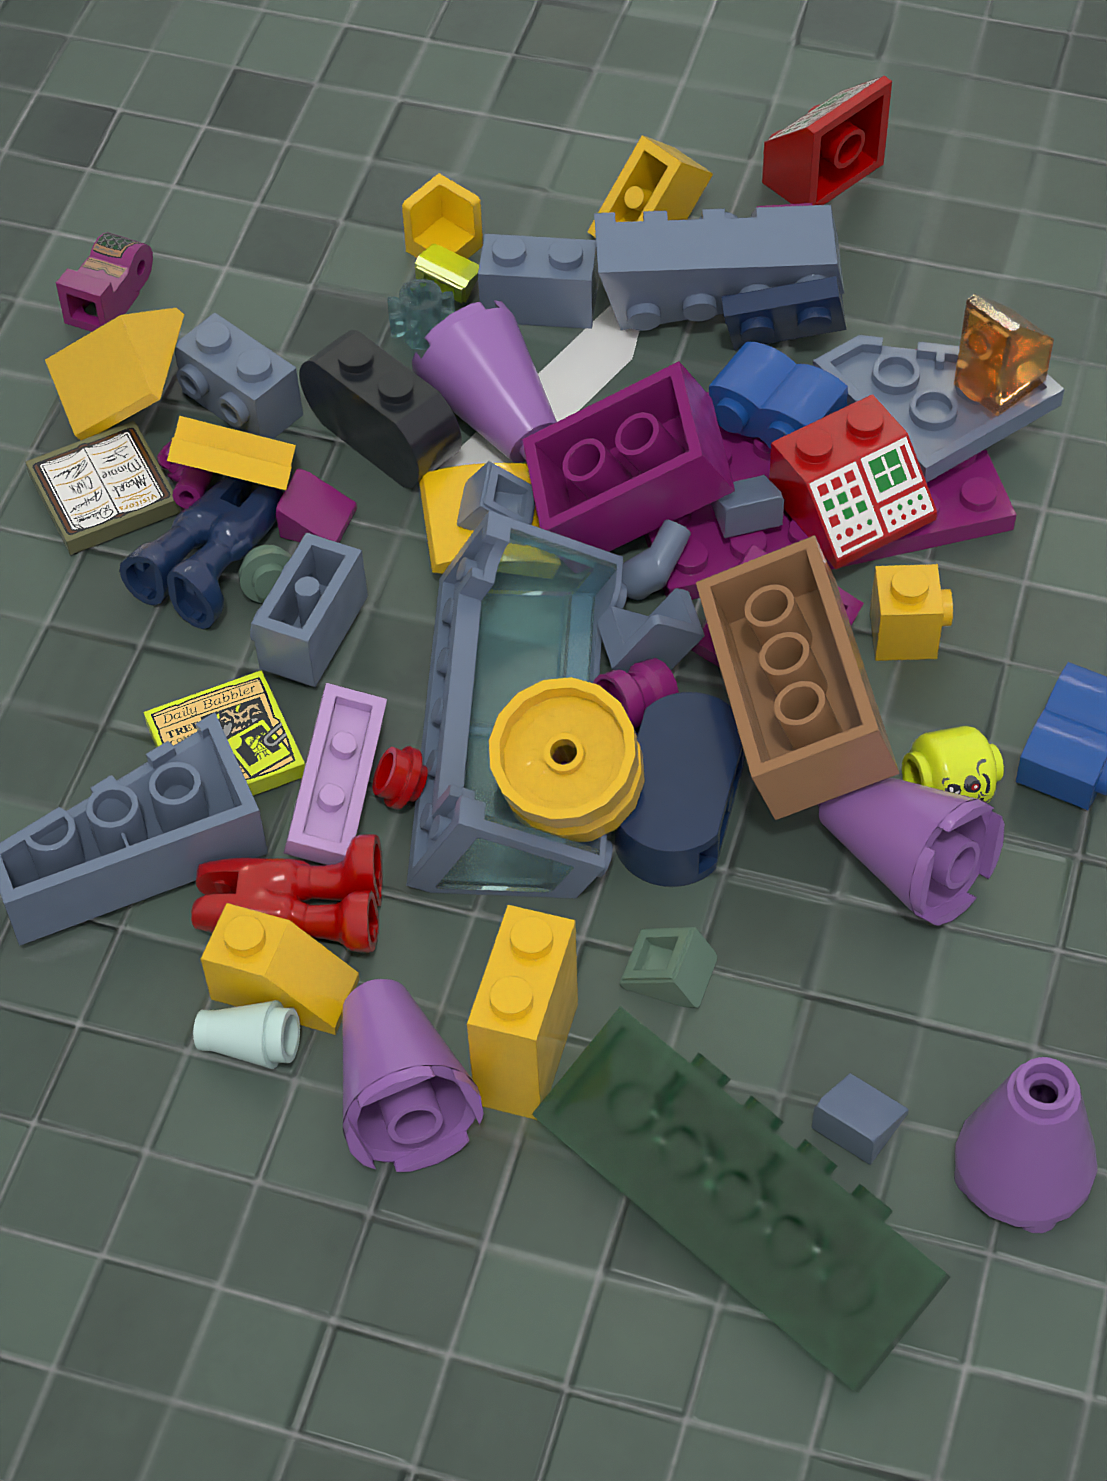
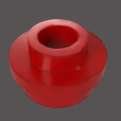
M406 746L402 750L390 747L381 757L374 774L372 789L374 795L384 798L386 806L399 810L408 801L414 802L421 795L428 774L427 767L422 765L421 751L411 746Z

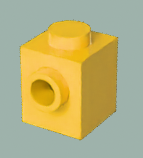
M938 564L875 566L870 606L875 661L937 659L942 627L952 626L953 621L951 589H941Z

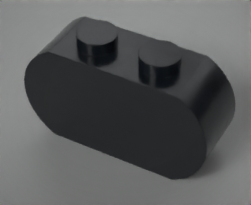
M350 330L301 365L299 380L302 391L310 408L322 425L402 487L415 486L427 472L436 470L460 451L462 446L460 427L452 409L442 394L359 331Z

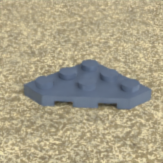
M858 335L813 360V366L833 374L848 386L847 406L872 394L908 433L926 483L1058 408L1062 404L1064 394L1062 386L1031 358L1022 353L1001 351L1000 359L965 355L966 347L918 342V348L915 350L882 346L883 337Z

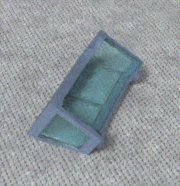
M489 510L440 577L421 745L422 765L427 767L428 774L424 789L415 801L406 886L430 893L577 898L595 878H601L607 871L613 851L612 842L607 840V834L590 842L577 843L526 827L516 819L490 769L489 739L498 714L518 692L542 680L573 677L593 683L594 679L600 675L602 637L596 621L610 606L620 609L624 607L627 597V585L622 583V556Z

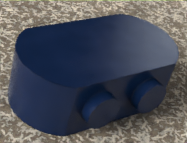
M681 692L660 698L645 710L639 733H636L637 741L643 754L645 782L636 808L615 829V850L625 868L645 882L664 887L690 885L706 878L716 870L745 759L732 707L723 700L708 694Z

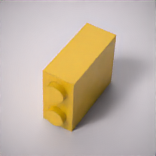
M507 905L467 1021L472 1080L478 1087L482 1107L539 1121L542 1119L578 1006L575 920Z

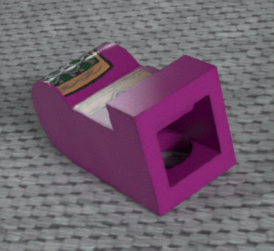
M109 232L100 235L92 247L90 256L77 271L67 268L56 282L64 323L93 332L116 317L126 314L139 296L141 288L151 273L153 264L151 247L145 243ZM94 302L98 316L87 314L85 308Z

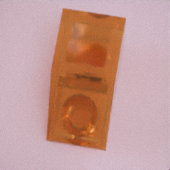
M974 294L966 301L954 385L960 388L969 399L979 402L996 416H999L1046 381L1054 338L1010 307Z

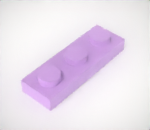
M326 683L292 815L284 854L326 865L337 864L344 860L347 847L357 833L387 699Z

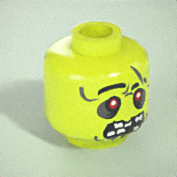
M969 726L954 727L920 735L915 739L910 752L904 755L902 761V779L904 781L981 799L987 803L992 800L996 791V783L1002 779L1004 773L1003 759L997 746L989 744L986 737L978 729Z

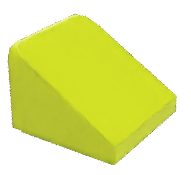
M437 244L429 246L418 256L415 262L417 282L460 303H466L478 280L479 264Z

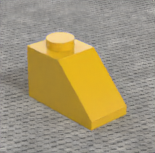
M642 135L598 213L615 212L616 222L643 221V211H667L668 220H687L713 173L675 147ZM593 220L587 232L596 238L595 220Z
M226 903L201 957L211 1000L235 1007L278 1000L284 1008H294L297 1011L300 1025L333 1035L337 1034L343 1020L344 1001L357 987L360 980L359 972L290 920Z

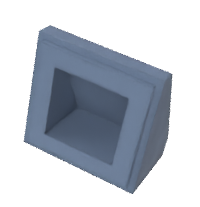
M488 461L465 483L457 525L474 531L489 510L532 525L535 509L532 485ZM513 528L510 530V536L525 538L529 535Z
M765 475L733 482L735 492L711 503L724 538L783 525L784 498L781 491Z
M850 1073L825 1094L814 1107L812 1129L871 1165L908 1115L909 1109Z

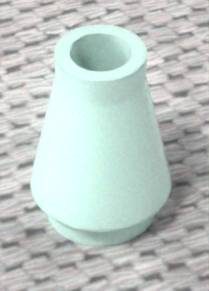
M278 1000L220 1010L202 1009L195 1018L193 1039L198 1050L213 1051L274 1069L279 1063H291L294 1060L300 1041V1021L298 1013L294 1008H284Z

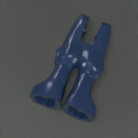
M226 476L190 507L180 512L174 519L170 530L156 540L140 545L120 563L119 572L123 583L134 597L149 605L155 606L160 604L169 595L174 609L183 620L197 628L205 629L211 627L222 614L224 608V597L218 583L220 575L229 564L243 559L268 533L277 520L276 508L283 492L278 488L261 484L250 495L252 482ZM202 547L194 555L185 559L193 549Z

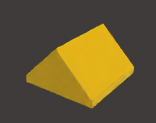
M168 308L120 315L45 359L73 433L78 439L84 440L97 435L160 400L184 318V314L179 309Z

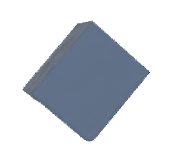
M679 588L674 589L649 616L610 606L596 621L612 669L623 670L626 673L634 663L650 658H657L663 661L672 670L705 636L689 592Z

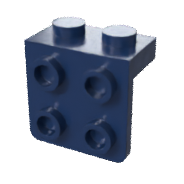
M836 276L722 296L724 318L734 350L740 349L745 342L769 344L847 330L842 294H840Z

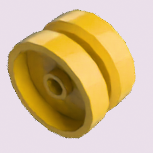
M573 677L542 680L518 692L498 714L489 739L490 769L516 819L535 835L562 844L590 842L617 829L636 808L645 782L643 754L637 741L634 727L621 702L600 685ZM563 761H566L567 763H569V764L561 765V763H562Z

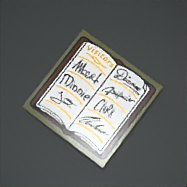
M135 421L25 461L28 474L70 555L180 513V507L172 496L173 489Z

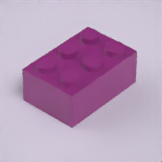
M680 361L522 439L540 528L607 552L661 527L664 520L674 521L735 492L712 398ZM551 542L576 567L595 558L594 556Z

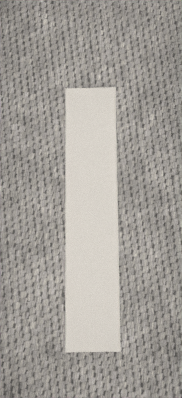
M611 305L593 321L592 329L586 328L538 373L557 422L578 412L633 359L640 330H621ZM476 432L461 446L460 451L438 469L487 463L488 461L492 463L514 462Z

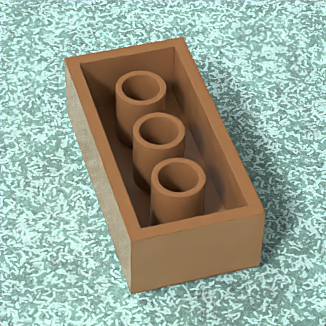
M815 535L696 582L751 777L775 820L900 774L836 580Z

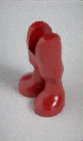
M363 834L353 837L347 847L344 860L331 865L312 866L302 860L287 858H229L199 864L196 872V887L205 895L193 902L191 909L192 925L198 930L213 933L226 903L290 920L311 937L338 941L350 951L373 952L379 935L377 907H381L383 890L382 851L379 836L377 834ZM311 899L341 901L330 905H309L304 903Z

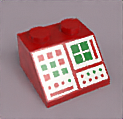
M882 76L840 91L824 103L811 108L806 115L785 129L778 130L764 142L762 183L791 204L812 203V206L825 205L882 166L885 158L892 80Z
M873 394L771 442L769 480L781 491L784 498L785 511L808 538L815 535L823 555L836 570L937 519V509L908 433Z

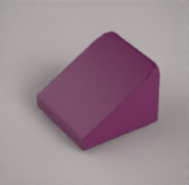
M298 468L276 508L279 535L281 538L301 542L307 532L340 543L357 509V503L312 473Z

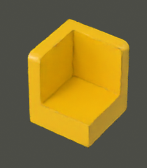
M438 173L403 202L406 252L418 258L432 244L440 245L466 259L482 248L481 201L477 195Z

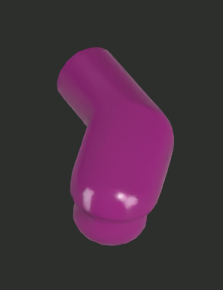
M171 440L159 452L157 461L162 468L169 471L167 476L177 483L172 494L174 501L177 505L186 509L206 493L214 472L167 461Z

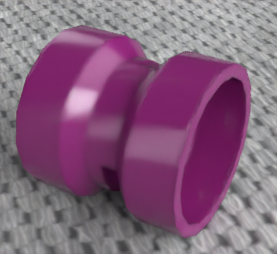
M657 658L634 663L627 673L623 670H613L600 674L593 681V684L600 685L621 702L634 730L641 725L645 710L649 705L660 698L679 693L672 671L663 661Z

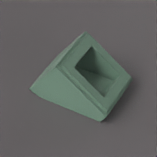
M696 927L641 929L619 984L625 990L682 1007L698 1008L715 967L717 955Z

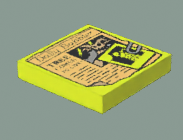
M262 670L144 712L146 724L156 748L167 741L173 746L197 732L196 723L215 712L253 796L302 778L305 767L304 760Z

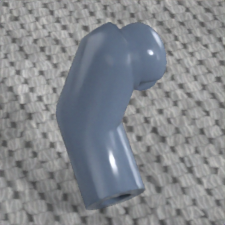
M664 520L651 547L623 563L622 583L627 585V597L633 600H642L667 584L691 536V532L686 527L671 520Z

